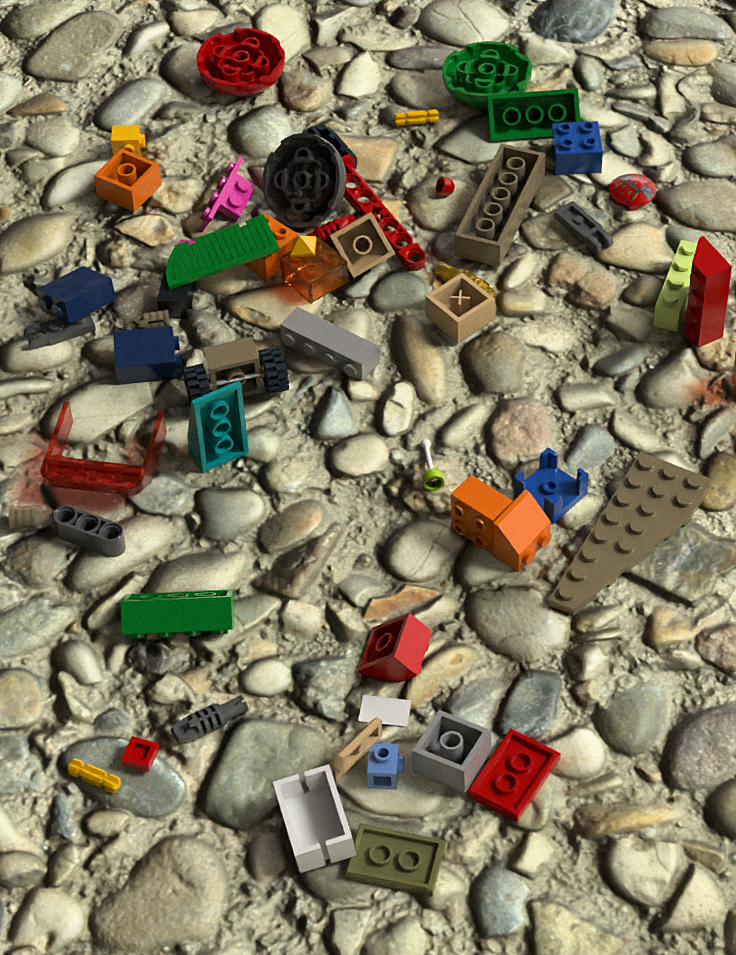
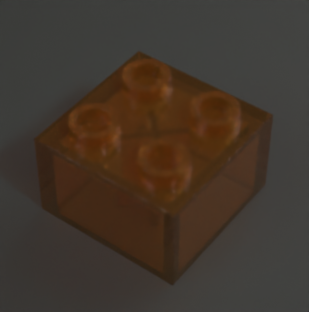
M315 236L317 239L315 256L293 258L290 257V251L279 257L281 278L310 304L348 282L347 260L319 236Z

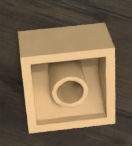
M372 212L365 214L330 235L353 278L395 254Z

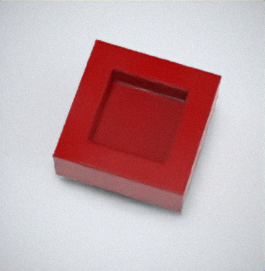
M131 736L121 758L122 766L149 773L158 754L159 744Z

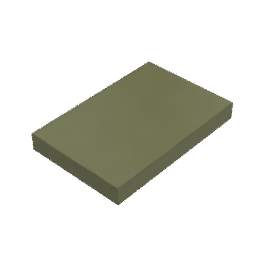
M360 823L354 841L357 855L349 858L345 879L433 897L446 848V840Z

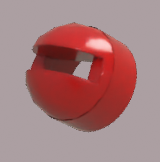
M439 177L435 185L436 194L442 196L451 195L455 190L454 182L450 178Z

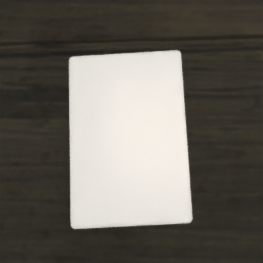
M363 695L358 721L370 722L378 717L382 720V724L407 727L411 700Z

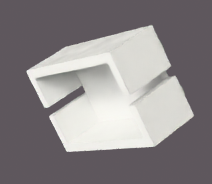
M329 764L304 772L310 791L307 793L303 792L298 774L273 782L300 873L325 866V860L327 859L334 863L357 855Z

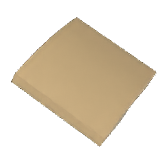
M376 717L371 720L332 758L329 766L334 782L339 781L382 737L381 719Z

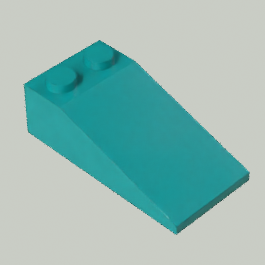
M240 381L191 401L187 433L189 453L203 473L249 453Z

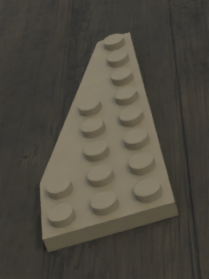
M640 452L550 596L549 606L574 616L594 600L598 592L606 586L610 587L616 582L618 576L623 572L627 573L655 551V547L665 539H670L681 526L685 527L690 523L709 491L712 479Z

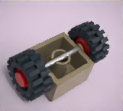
M252 337L203 348L205 367L203 364H197L182 368L190 406L192 400L237 381H240L242 385L243 397L263 392L261 378H263L269 395L289 390L288 373L280 347L276 346L259 350L257 353Z

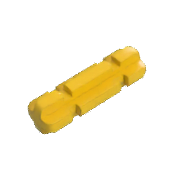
M436 109L428 110V112H425V110L407 112V114L401 112L395 113L394 120L397 126L405 125V123H408V125L426 123V121L433 123L438 122L439 114Z
M77 758L72 759L70 764H68L67 769L70 775L77 778L81 776V780L99 788L104 786V790L110 793H116L121 786V779L113 774L108 776V772L90 764L84 765V762Z

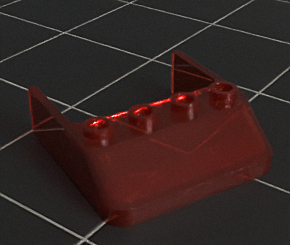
M64 401L40 470L42 481L45 485L133 496L151 484L167 434L164 412L159 411L143 464L138 466L64 457L62 454L73 424L70 402Z

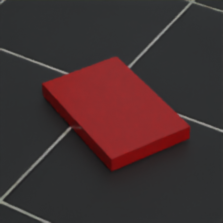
M510 728L467 790V797L518 822L559 762L561 753Z

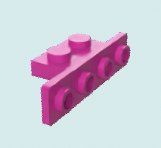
M239 156L235 163L231 161L226 167L224 173L227 176H223L217 184L218 193L216 191L213 193L208 201V204L211 205L210 208L206 207L200 217L203 222L199 229L202 231L213 219L217 209L235 221L241 216L256 186L237 174L243 161L242 157Z

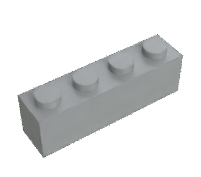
M299 307L280 324L281 339L287 346L294 347L306 355L326 363L328 366L345 372L351 377L363 381L379 364L378 345Z

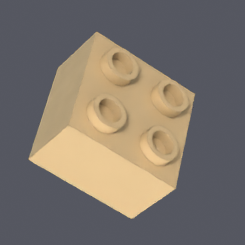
M461 273L425 296V313L430 321L459 343L495 320V298L465 274Z

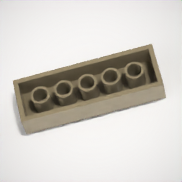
M501 143L455 233V256L498 267L501 266L545 175V153Z

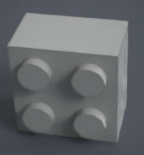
M439 710L412 750L414 773L465 793L491 753V730Z

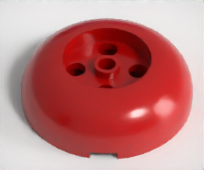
M235 28L232 33L222 35L220 32L207 39L199 48L196 60L199 74L209 87L224 95L244 97L267 90L279 79L285 65V51L281 47L280 41L265 31L252 28Z

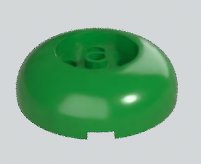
M494 41L467 44L466 49L459 52L455 50L449 54L442 66V77L448 92L459 102L481 109L487 108V95L525 92L532 76V64L527 55L523 56L518 52V48L512 45ZM515 99L492 100L493 108L507 105Z

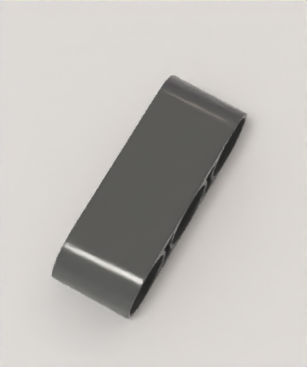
M67 505L61 506L54 511V524L60 539L108 557H118L125 552V538L120 524Z

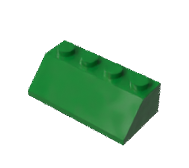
M578 88L487 95L486 117L490 141L552 137V123L580 122ZM515 99L507 105L493 108L492 100Z
M234 589L126 594L120 601L122 634H129V638L133 639L144 638L146 633H157V637H171L173 632H184L185 636L201 635V631L211 630L213 635L228 634V630H233Z

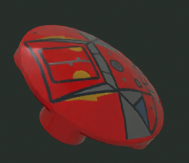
M624 174L611 182L609 196L616 202L625 205L628 210L636 211L640 206L649 203L655 198L656 186L649 178L643 175Z

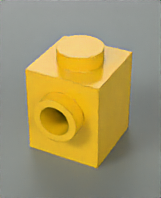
M112 125L111 146L113 156L121 148L141 156V148H145V134H141L140 125Z

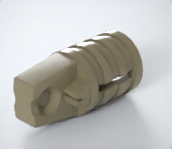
M168 309L143 313L126 319L127 330L171 326ZM164 320H165V322H159V323L150 324L151 322H158V321H164Z
M43 505L9 506V528L43 529V524L54 523L53 513L55 510H43Z

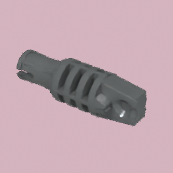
M242 695L221 705L213 703L189 714L174 724L171 728L172 734L178 744L203 737L212 731L224 727L227 724V720L248 712V705L246 701L242 703L244 700Z

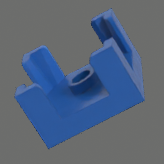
M548 447L540 454L539 469L526 480H524L523 471H520L514 477L513 497L517 499L524 490L529 491L551 523L555 524L587 495L589 474L578 468L577 477L574 479L558 468V454Z

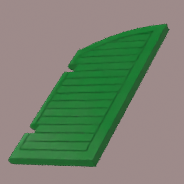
M264 214L245 220L246 225L240 227L237 223L194 238L195 243L189 245L188 241L174 245L166 266V278L169 289L183 286L281 251Z

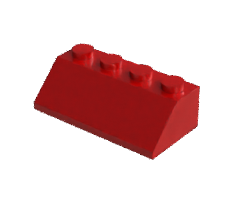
M704 236L699 237L692 261L684 327L686 338L691 340L697 348L723 337L732 266Z

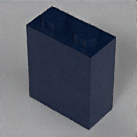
M85 266L37 289L40 309L67 323H72L116 300L112 278Z
M173 326L113 332L115 370L118 385L178 379L177 368L182 367L180 353L176 354V350H180L179 335L174 336Z

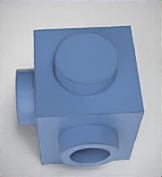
M388 742L375 743L369 749L368 788L397 790L398 773H404V756H399V744H390Z

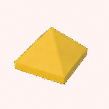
M298 236L293 238L290 257L315 256L316 237Z

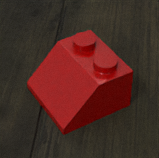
M411 613L373 627L357 672L362 675L398 683L418 676L422 669L421 664L424 655L429 648L432 631Z

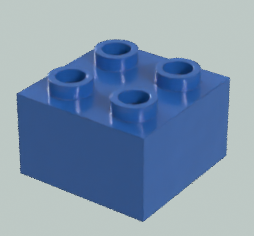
M598 121L552 123L551 147L555 175L602 173L603 149Z

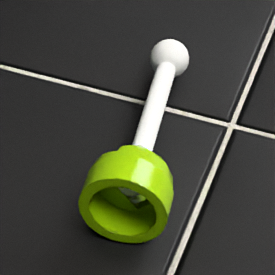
M424 439L420 445L425 452L428 470L423 474V484L425 489L437 491L444 486V478L440 470L433 468L429 450L431 443L428 439Z

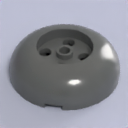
M297 133L288 136L281 141V145L278 146L275 152L270 153L266 161L262 177L264 199L267 206L277 215L275 218L285 225L308 228L324 222L337 210L345 193L346 170L343 160L337 149L320 136L310 133ZM298 189H299V190H302V196H301V197H300V195H299V193H298ZM290 203L295 213L307 214L309 218L301 222L290 220L287 218L288 215L283 214L282 208Z

